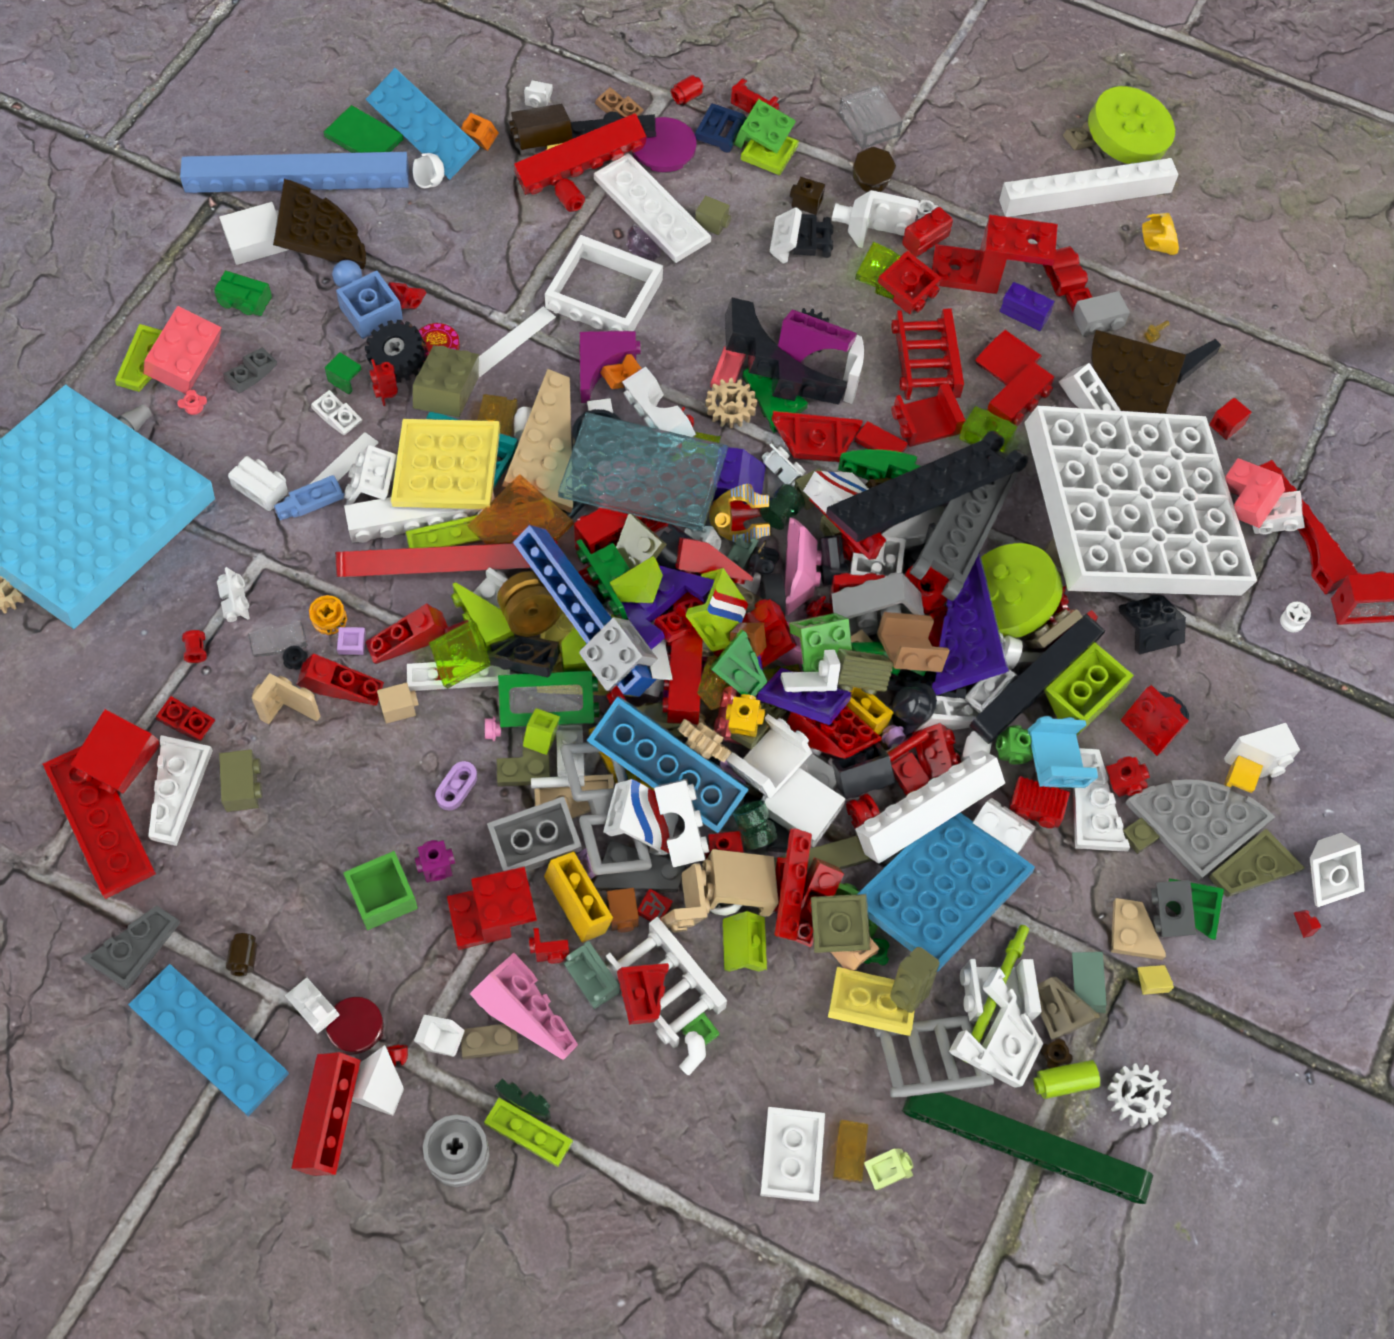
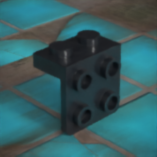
M1152 595L1149 598L1133 600L1119 605L1120 614L1135 628V651L1139 655L1185 643L1186 617L1165 596Z

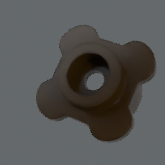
M1057 1038L1049 1045L1043 1044L1040 1049V1053L1047 1060V1067L1049 1069L1063 1064L1069 1065L1073 1060L1068 1046L1061 1038ZM1054 1052H1057L1059 1056H1054Z

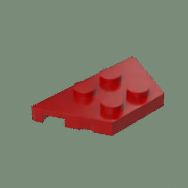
M773 411L771 416L774 425L793 458L838 463L841 454L847 452L863 423L859 419Z

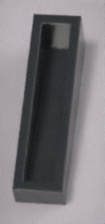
M1216 339L1186 354L1177 380L1178 384L1218 353L1221 344Z

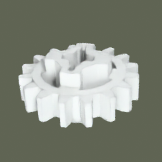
M1136 1063L1131 1066L1130 1070L1124 1066L1120 1070L1121 1074L1116 1073L1112 1077L1115 1083H1110L1108 1089L1114 1093L1110 1094L1107 1099L1108 1101H1115L1116 1105L1111 1110L1112 1112L1118 1110L1121 1112L1119 1117L1121 1121L1127 1117L1129 1118L1130 1126L1139 1121L1141 1128L1148 1125V1120L1154 1125L1159 1121L1158 1117L1162 1118L1166 1115V1111L1163 1108L1169 1107L1171 1102L1166 1100L1165 1097L1170 1095L1171 1091L1163 1089V1085L1167 1081L1166 1079L1160 1081L1157 1079L1159 1071L1156 1070L1152 1074L1149 1073L1148 1065L1139 1070ZM1122 1086H1123V1088L1125 1089V1096H1124L1123 1098H1122ZM1144 1092H1147V1093L1143 1096V1098H1142V1097H1139V1098L1135 1097L1134 1099H1131V1098L1135 1095V1093H1136V1094H1139V1093L1142 1094V1093H1144ZM1155 1093H1156V1105H1155V1103H1154V1101H1153V1097H1154V1094H1155Z

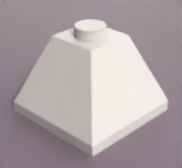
M1343 833L1318 840L1310 857L1315 906L1320 907L1364 892L1360 844Z

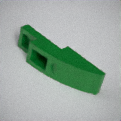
M865 449L842 453L838 470L853 473L855 476L869 481L886 477L893 479L921 466L916 465L918 456L891 450Z

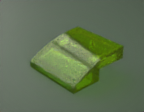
M873 242L856 273L855 280L876 287V294L893 300L894 295L877 281L879 276L901 256L889 248Z

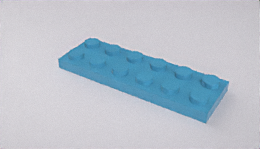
M396 68L365 99L422 154L432 153L438 155L444 165V175L449 180L480 149L464 131Z
M171 964L128 1004L133 1011L248 1117L289 1075V1072Z

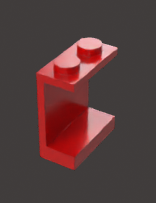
M949 383L939 386L937 396L904 404L901 395H898L895 398L894 406L891 408L894 420L899 422L900 434L903 439H906L909 447L962 434L966 421Z

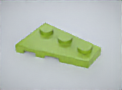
M139 324L115 379L116 386L140 392L152 379L143 374L144 361L162 330Z

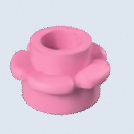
M495 716L493 718H485L484 726L485 739H492V741H495L496 737H501L500 721H496Z

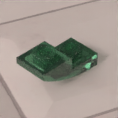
M503 1078L494 1086L496 1093L503 1100L537 1120L547 1122L551 1118L550 1111L548 1110L551 1106L542 1095L539 1094L536 1097L530 1091L521 1098L523 1093L514 1082L508 1084Z

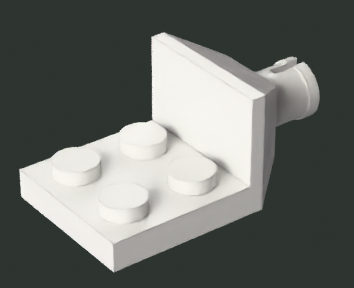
M870 190L854 201L853 207L836 203L832 221L849 225L848 233L856 245L863 248L868 228L904 236L905 228L915 222L919 201Z

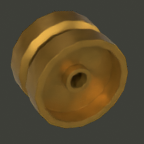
M534 571L521 572L510 577L502 584L498 591L497 602L505 616L510 630L516 635L525 637L539 635L555 625L560 617V606Z

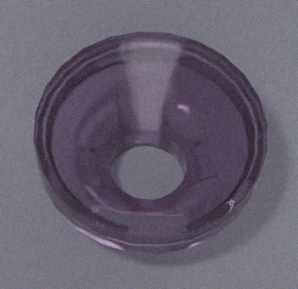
M633 224L627 233L626 245L633 255L649 261H655L661 256L660 250L646 232Z

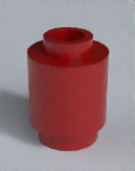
M690 75L676 83L670 92L676 104H686L700 96L704 86L699 77Z
M565 178L558 181L554 188L556 197L567 211L574 212L580 210L585 202V196L569 179Z

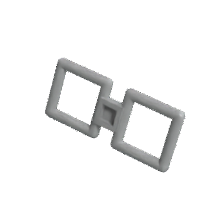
M589 742L563 744L560 747L573 799L576 802L588 801L591 815L581 816L579 823L593 873L595 875L649 870L652 867V862L647 845L635 838L634 841L640 860L601 863L591 825L606 823L614 788L582 791L572 754L602 751ZM612 759L618 783L628 780L625 768Z

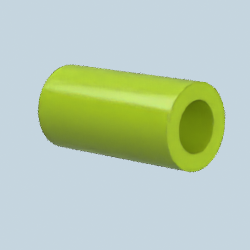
M1088 1060L1037 1071V1077L1033 1078V1084L1038 1095L1041 1094L1043 1099L1099 1088L1100 1075L1095 1062Z

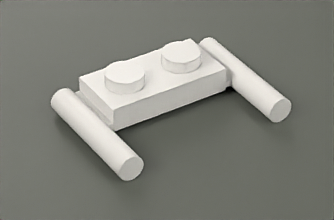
M582 724L558 725L556 732L558 777L531 778L532 789L570 787L560 747L563 744L583 743ZM583 753L572 754L580 785L585 786Z

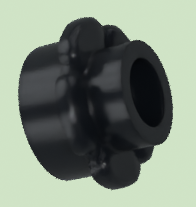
M290 646L284 651L282 657L284 660L283 664L288 669H301L303 663L308 659L307 652L303 651L299 646Z

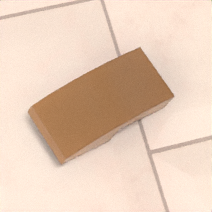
M611 87L600 95L595 102V105L604 112H617L620 117H627L634 113L640 116L644 111L629 96L624 99Z

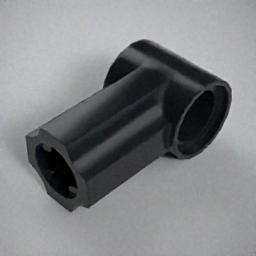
M841 535L820 538L822 555L820 572L823 586L832 585L834 575L848 573L847 563L844 561Z

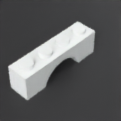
M647 367L622 381L626 389L623 392L624 396L630 404L635 403L633 406L640 417H646L644 421L651 431L656 430L654 433L661 444L666 442L670 449L673 450L696 435L689 419L678 405L670 408L656 407L664 394L656 378Z

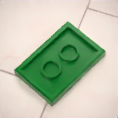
M352 105L324 131L325 138L351 153L391 152L403 141V134Z

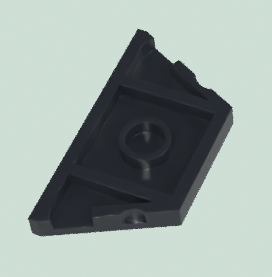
M515 635L506 640L490 644L491 650L480 652L474 649L469 652L472 662L548 678L551 676L560 654V645L556 641Z

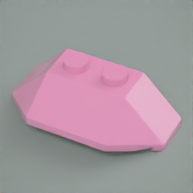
M789 517L784 580L786 615H789L813 596L815 587L820 586L821 572H816V565H821L822 556L821 551L817 550L818 541L805 526Z

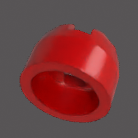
M399 1044L386 1047L394 1067H396L395 1061H400L401 1066L406 1063L408 1059L407 1045Z

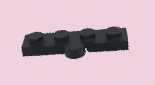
M608 112L603 119L571 122L572 138L584 135L624 117H620L617 112ZM655 114L637 116L647 138L656 137Z

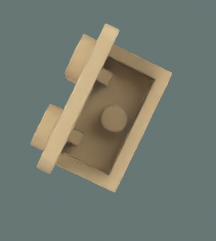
M269 673L264 682L258 684L253 691L252 700L259 718L267 724H270L283 704L315 721H318L321 717L314 694L304 687L299 689L293 686L283 676L276 677Z
M693 864L682 872L686 908L673 909L661 918L663 924L670 928L672 933L687 931L688 927H692L707 918V914L710 911L709 900L704 895L706 874L704 870H701L700 864Z

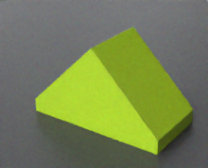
M652 556L611 581L610 584L621 602L653 603L663 574L656 558Z

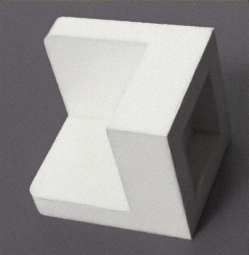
M424 1015L414 1041L426 1051L455 1056L465 1030L452 1020Z

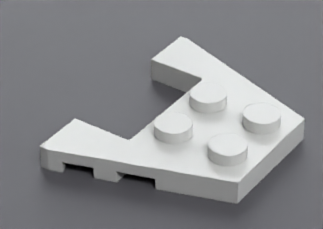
M1000 968L991 971L982 989L1001 1009L983 1044L981 1045L965 1030L958 1033L949 1052L1016 1088L1023 1086L1043 1042L1027 1014L1021 1013L1015 1002L1017 996L1013 989L1008 990L1002 979L1005 975Z

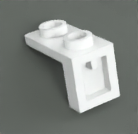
M824 650L823 660L819 662V672L781 673V681L785 691L794 693L801 691H837L840 662L835 650Z

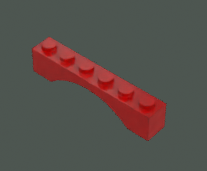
M1273 460L1259 465L1282 475L1285 488L1283 493L1297 491ZM1302 499L1304 528L1297 530L1306 542L1312 564L1311 576L1326 595L1337 590L1348 575L1358 571L1355 569L1353 562L1348 560L1342 552L1339 544L1326 531L1323 523L1319 522L1313 514L1310 506Z

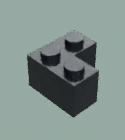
M879 742L846 759L839 758L832 761L837 788L845 799L856 798L863 793L880 790L887 785L895 783L890 756Z

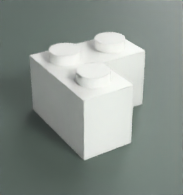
M884 536L887 540L874 560H869L864 554L854 553L850 574L865 575L867 573H875L887 577L891 573H901L906 539Z

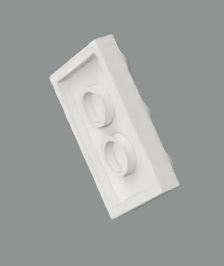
M768 1107L760 1196L811 1202L819 1201L825 1113Z

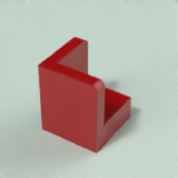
M1232 398L1215 412L1209 426L1227 440L1246 424L1252 412L1236 398Z

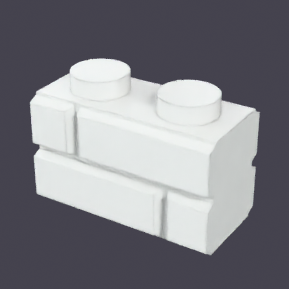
M246 456L228 475L233 488L267 511H271L274 505L278 504V501H281L288 493L284 476L277 471L274 473L269 471L267 466L259 459L254 461Z
M993 798L985 803L973 824L1016 853L1024 847L1036 828L1005 806L1001 807V804Z

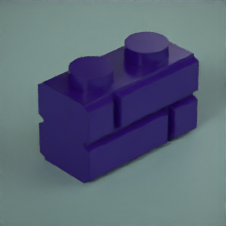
M1013 282L1004 296L1000 312L1041 331L1051 315L1055 301Z

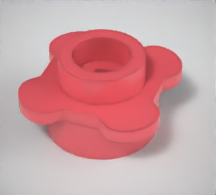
M189 390L186 392L185 397L178 401V407L184 408L190 415H196L203 410L207 399L205 396L196 394L195 390Z

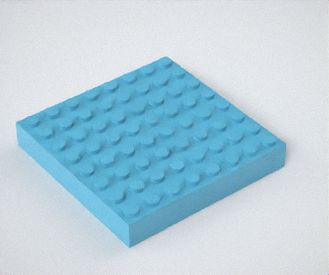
M64 385L0 439V576L72 629H75L215 500L212 483L67 385Z

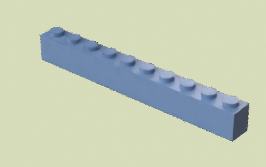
M407 152L182 157L180 179L185 193L282 190L284 178L302 184L311 190L409 188V164Z

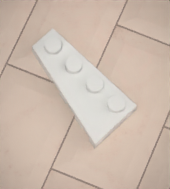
M161 735L160 756H158L157 761L158 773L154 786L155 798L152 804L148 836L153 841L177 846L213 750L211 746Z
M1079 748L1083 767L1096 768L1098 778L1086 788H1073L1075 848L1128 852L1130 849L1128 839H1125L1123 833V823L1121 817H1118L1116 801L1108 785L1109 779L1099 749Z

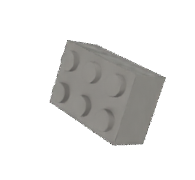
M902 572L891 573L887 577L878 580H869L859 586L846 587L832 594L833 611L849 619L851 636L861 629L867 636L877 634L884 612L924 615L921 592Z
M564 796L487 823L503 871L525 866V870L528 872L548 865L552 859L571 852L578 854L582 851V846Z

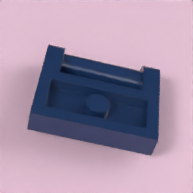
M711 103L695 132L696 140L717 146L723 152L729 153L733 148V141L747 117L743 113ZM728 120L732 121L733 124L726 138L720 136Z

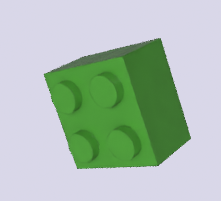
M395 851L343 872L367 931L418 909L415 897Z

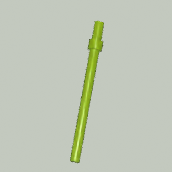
M1026 925L1019 926L1014 939L1009 941L1006 948L1007 955L1000 968L1005 975L1002 978L1005 985L1016 960L1021 957L1025 949L1024 942L1030 930ZM989 995L984 1004L983 1013L979 1016L971 1034L979 1043L997 1005Z

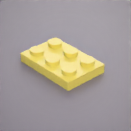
M837 967L828 1018L910 1036L915 1010L912 1013H908L891 1000L890 994L894 979Z

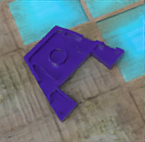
M659 566L663 576L653 603H621L629 621L652 650L665 639L663 631L653 625L652 622L687 592L703 603H706L715 580Z

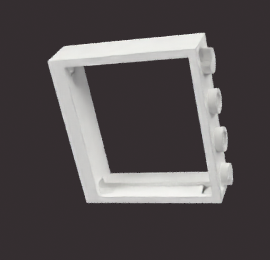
M580 235L545 293V308L554 311V313L567 316L574 321L588 324L595 329L603 331H634L663 280V265ZM580 258L646 282L626 318L560 294Z

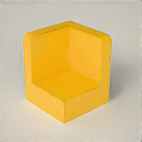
M1238 755L1230 766L1224 785L1230 788L1233 785L1252 793L1256 788L1263 765Z

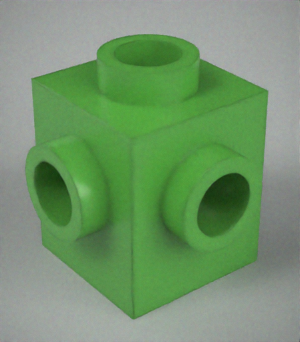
M1009 726L997 737L996 749L998 750L999 760L1019 765L1034 759L1031 737L1028 734V730L1022 729V726Z

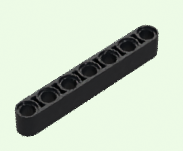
M1088 614L1083 615L1080 620L995 698L971 722L969 727L987 744H990L1043 694L1045 689L1094 642L1096 643L1106 630Z

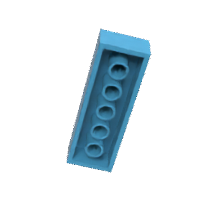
M620 696L615 699L587 739V742L653 788L658 785L687 779L688 785L693 784L697 799L692 800L694 810H700L702 822L717 833H719L749 790L748 786L711 760L702 757L688 747L680 738Z

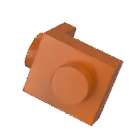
M628 354L622 364L603 366L600 373L611 389L625 388L622 381L642 368L632 354Z

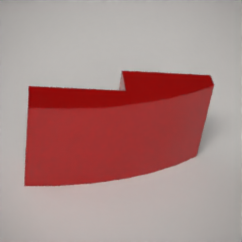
M696 597L679 603L676 611L657 617L653 625L663 631L668 643L695 629L686 617L688 608L703 605L704 603Z
M172 696L169 697L156 715V720L200 742L216 721L196 707L190 708Z

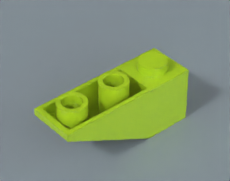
M456 582L452 584L454 594H451V598L456 608H462L464 612L462 614L463 620H468L470 626L474 629V635L479 648L483 646L486 651L491 650L490 644L514 636V632L510 630L501 609Z

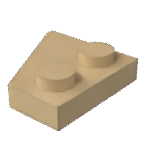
M1116 898L1113 901L1111 952L1163 960L1166 957L1165 950L1155 932L1143 902Z

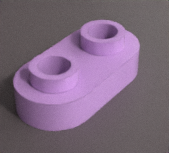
M462 761L456 763L436 790V801L440 808L451 811L461 805L477 781V771L473 764ZM462 775L469 776L467 780L460 779ZM447 796L454 797L452 801L445 800Z

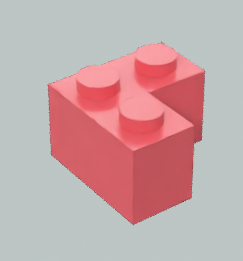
M1238 458L1225 476L1229 492L1239 496L1234 504L1238 520L1260 528L1285 491L1282 475Z

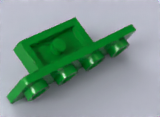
M581 539L576 541L579 550L576 551L582 565L587 563L589 566L586 569L592 581L598 580L599 585L597 587L604 599L609 598L610 602H608L612 613L614 616L619 614L621 619L628 620L625 609L610 584L611 581L630 570L614 543L590 554Z

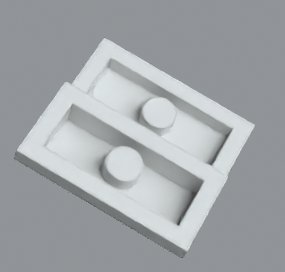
M857 335L849 351L843 378L847 382L843 401L850 404L853 403L864 359L863 340L859 335Z

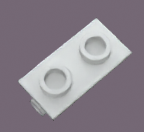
M770 444L773 450L770 453L766 452L763 454V464L774 474L782 468L783 471L778 475V478L789 489L792 488L794 490L795 480L804 476L803 474L806 471L797 462L792 464L788 460L790 455L781 446L776 449Z
M226 567V574L220 575L217 580L220 598L225 599L229 597L221 602L223 617L228 622L236 621L240 615L248 620L250 619L248 612L249 603L243 588L245 587V582L240 574Z

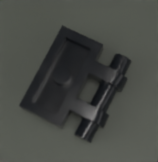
M802 214L796 248L793 249V255L815 256L816 249H821L822 256L829 258L833 250L831 235L834 233L831 218L824 217L823 222H816L817 215ZM816 233H821L822 238H816Z

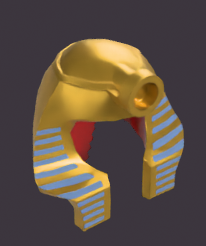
M744 484L730 489L713 502L709 510L711 526L714 527L719 535L733 542H736L739 534L743 535V541L749 543L752 538L759 539L763 536H770L769 523L752 524L748 529L743 525L746 520L753 519L754 517L757 518L758 516L761 517L768 513L769 495L754 492L751 484Z

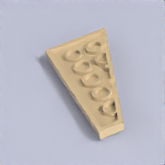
M547 369L502 486L540 501L551 499L552 506L571 513L573 509L570 378Z

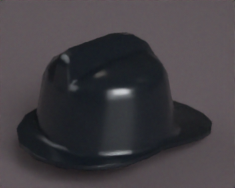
M918 683L912 687L901 689L895 695L892 708L893 725L897 727L902 726L905 735L914 732L932 717L937 703L936 693L933 688L928 684Z

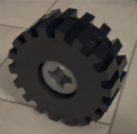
M392 320L387 321V326L383 324L378 325L380 330L376 331L373 329L371 332L373 337H368L366 340L369 346H365V352L367 353L365 355L370 365L372 366V359H374L375 365H380L384 362L392 364L396 383H401V378H405L406 381L411 380L410 375L412 374L416 377L419 374L418 368H422L423 361H426L428 357L426 354L428 348L418 329L408 321L404 324L402 320H397L396 324ZM393 347L400 349L398 352L392 351Z

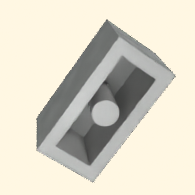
M1117 291L1077 301L1072 316L1084 337L1095 335L1096 330L1104 332L1122 328L1125 326L1130 311L1120 292Z

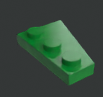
M749 368L743 371L742 378L746 385H750V391H755V399H757L764 418H767L773 434L778 431L771 419L773 411L800 414L807 409L808 402L801 396H797L795 401L773 397L771 378L749 373Z

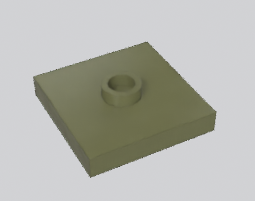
M867 894L811 897L814 953L871 950Z

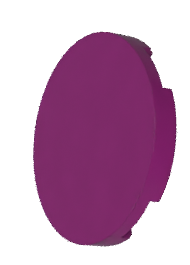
M657 117L656 137L646 138V145L641 150L632 152L637 162L650 167L652 171H677L682 169L683 165L695 156L696 137L692 129L682 121L669 117Z

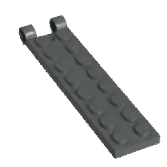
M1000 450L996 452L1004 460L1007 458V455ZM1018 472L1011 473L947 502L921 554L909 573L921 580L929 568L932 567L949 579L941 594L953 601L963 588L964 582Z

